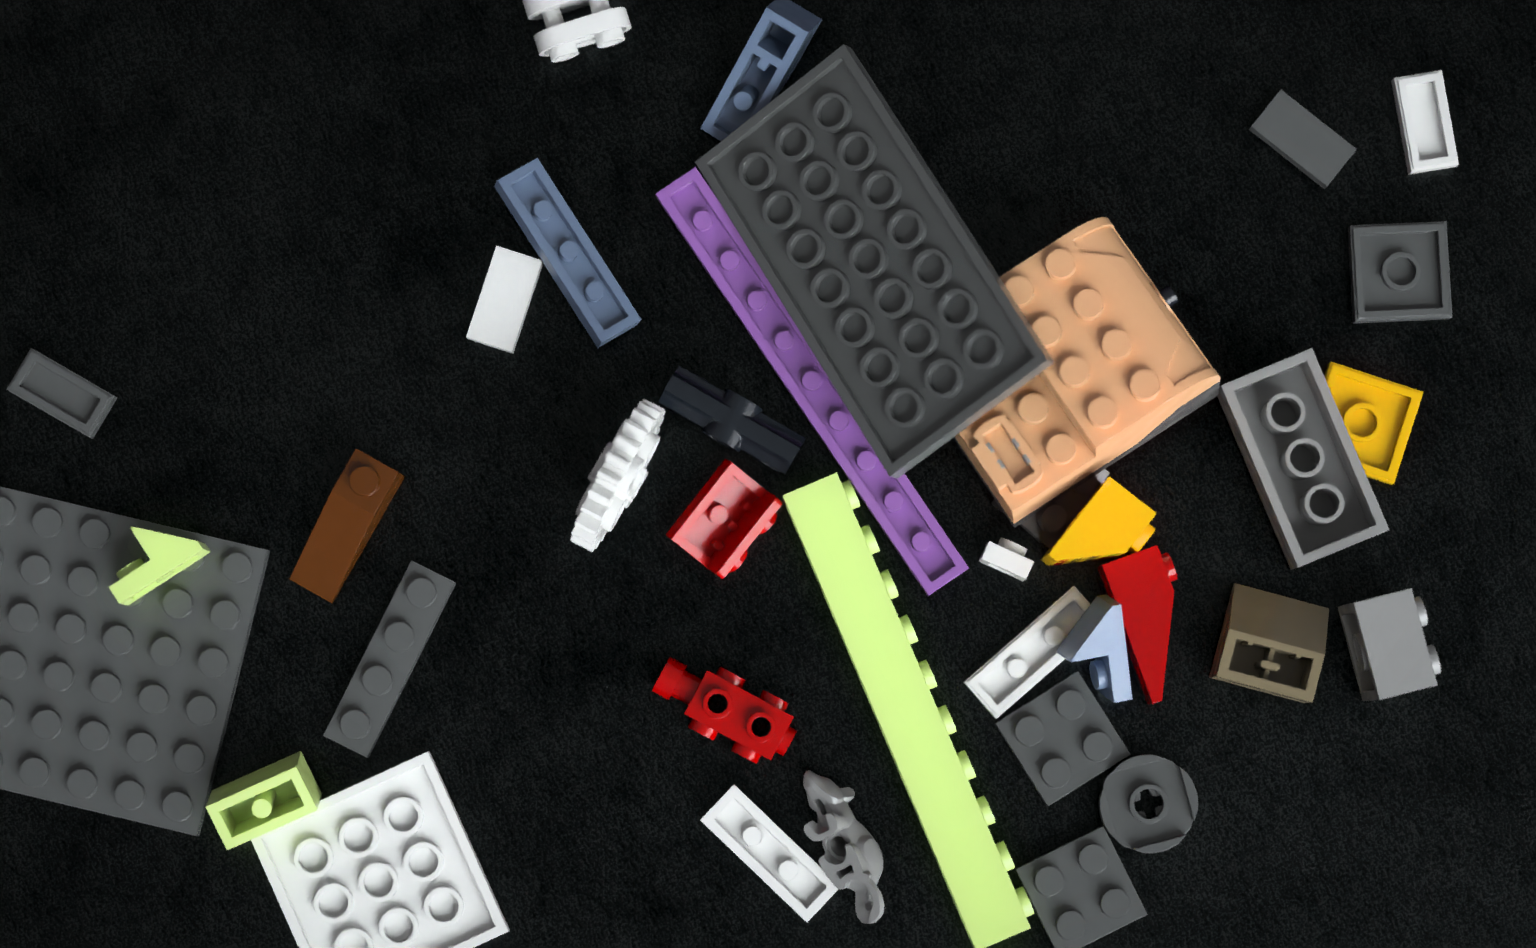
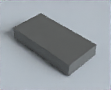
M1282 90L1278 92L1249 129L1323 189L1330 184L1357 150Z
M32 348L6 389L91 439L95 437L118 398Z

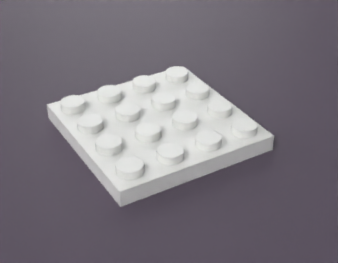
M430 751L320 800L317 811L251 840L299 948H474L510 931Z

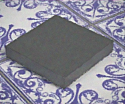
M1447 221L1350 225L1347 228L1353 324L1444 320L1452 318Z

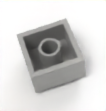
M1412 588L1337 607L1362 701L1381 700L1437 685L1435 675L1441 673L1439 657L1434 645L1427 646L1422 626L1428 625L1427 613L1421 597L1414 598Z

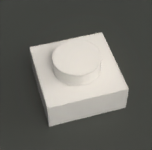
M1000 538L998 545L989 541L979 559V562L1020 581L1027 579L1034 561L1024 557L1028 549L1005 538Z

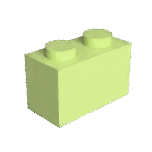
M299 751L212 790L206 804V809L226 849L229 850L317 811L322 793L302 752Z

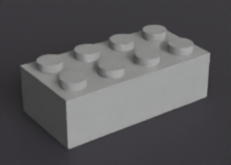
M1312 348L1219 387L1217 397L1290 570L1389 530Z

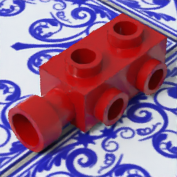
M669 657L652 692L667 700L672 696L687 704L684 715L692 718L688 728L714 741L718 733L735 741L731 751L755 764L758 763L761 756L771 760L775 752L784 756L797 732L796 729L790 727L794 717L785 712L789 703L765 690L762 691L759 698L742 689L746 680L722 667L718 669L716 675L707 670L701 679L686 671L687 665ZM714 694L723 695L727 701V707L722 713H713L708 707V700ZM758 717H763L770 723V731L763 737L756 736L751 729L752 722Z

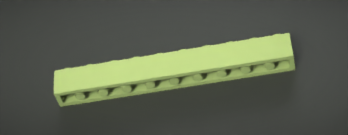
M834 473L782 496L784 504L973 948H986L1030 929L1027 917L1033 915L1034 910L1024 887L1022 886L1018 889L1013 887L1007 871L1014 869L1015 866L1004 841L995 844L988 826L996 823L985 796L975 798L968 780L976 777L974 769L965 750L958 753L955 751L949 735L957 732L946 705L937 708L930 689L937 687L936 680L927 660L917 662L911 648V644L918 642L916 633L908 615L898 617L891 599L898 597L899 594L888 569L879 572L872 554L880 550L869 524L860 528L853 509L861 505L851 481L847 480L841 483L838 474Z

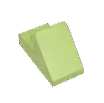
M131 526L132 532L150 560L144 563L142 558H139L120 569L116 573L119 580L109 586V589L119 604L130 605L211 551L205 543Z

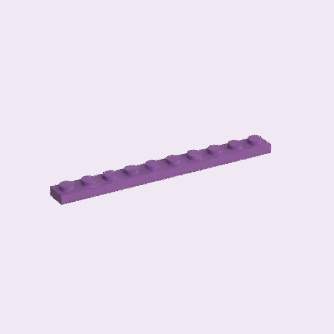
M693 168L657 192L655 195L841 470L848 480L851 481L852 486L927 596L968 570L969 567L907 476L903 474L897 479L888 475L726 211L697 168Z

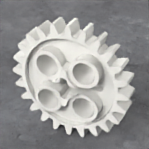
M643 399V401L639 402L637 408H634L629 420L625 419L613 442H609L588 476L591 483L576 510L578 518L574 523L575 527L571 533L570 541L593 552L594 549H597L600 541H603L607 531L611 532L624 508H628L630 503H632L633 498L636 497L648 475L645 468L661 437L658 436L664 420L665 409Z

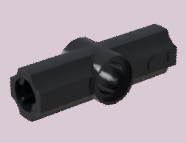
M680 366L672 375L658 401L661 405L702 428L701 431L713 440L733 451L740 452L742 450L756 458L760 463L762 462L783 475H786L806 440L803 436L762 413L763 410L748 399L729 389L722 391L708 383L704 378Z

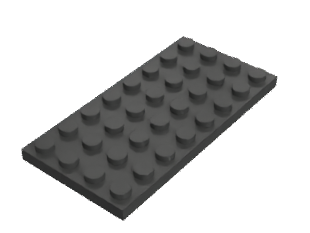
M845 44L840 46L695 162L890 477L897 479L1054 363L851 47Z

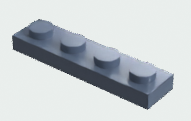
M536 158L498 179L494 185L495 189L597 348L637 326L642 319L539 159Z

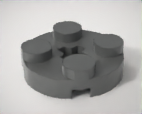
M1137 755L1118 763L1105 776L1098 797V810L1104 828L1121 846L1141 853H1158L1169 850L1179 844L1191 829L1198 812V796L1190 776L1173 761L1157 755ZM1146 789L1149 790L1151 796H1159L1161 799V805L1154 808L1155 816L1147 818L1144 811H1136L1134 802L1141 799L1140 792Z

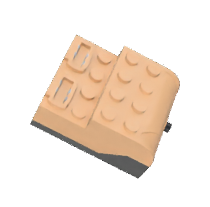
M1099 217L1076 227L1000 276V279L1050 354L1054 363L954 436L953 439L1014 528L1219 394L1221 379L1219 374L1211 366L1170 308L1178 302L1175 293L1168 285L1158 291L1107 217Z

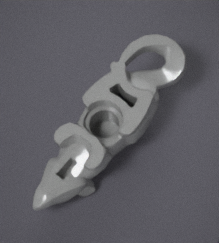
M807 770L804 774L803 785L807 793L809 806L817 813V823L810 821L804 825V832L812 841L822 840L825 854L819 858V864L829 880L838 890L847 888L855 891V910L859 920L865 924L875 923L884 913V900L881 891L877 887L883 871L882 851L869 831L856 820L848 805L854 798V790L850 787L839 788L829 778Z

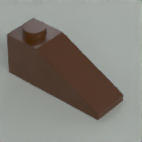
M355 449L325 503L290 576V580L333 603L405 476L364 452Z

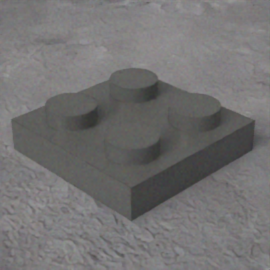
M1078 671L994 723L1047 807L1131 755Z
M1104 826L1093 829L1015 868L1053 948H1082L1148 915Z

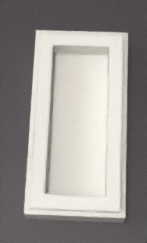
M1442 70L1395 77L1391 82L1408 175L1453 168L1459 165Z
M496 246L466 335L467 339L512 354L514 353L543 266L542 260Z

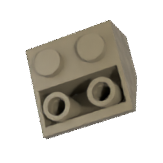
M1233 583L1209 678L1301 703H1312L1325 656L1329 608Z

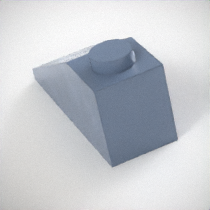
M774 0L769 4L700 129L722 141L774 100L801 59L822 19L791 0Z

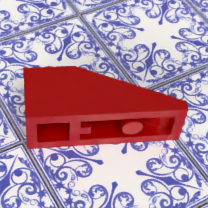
M1158 545L1097 567L1107 595L1122 606L1126 647L1147 705L1160 702L1163 698L1174 589L1171 582L1178 580L1169 553L1161 554Z

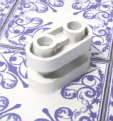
M522 0L529 20H544L546 29L536 33L534 40L539 56H550L551 62L571 59L579 54L578 48L596 43L598 48H605L621 43L625 40L624 33L632 28L626 8H610L608 0ZM590 5L592 14L564 22L562 13Z

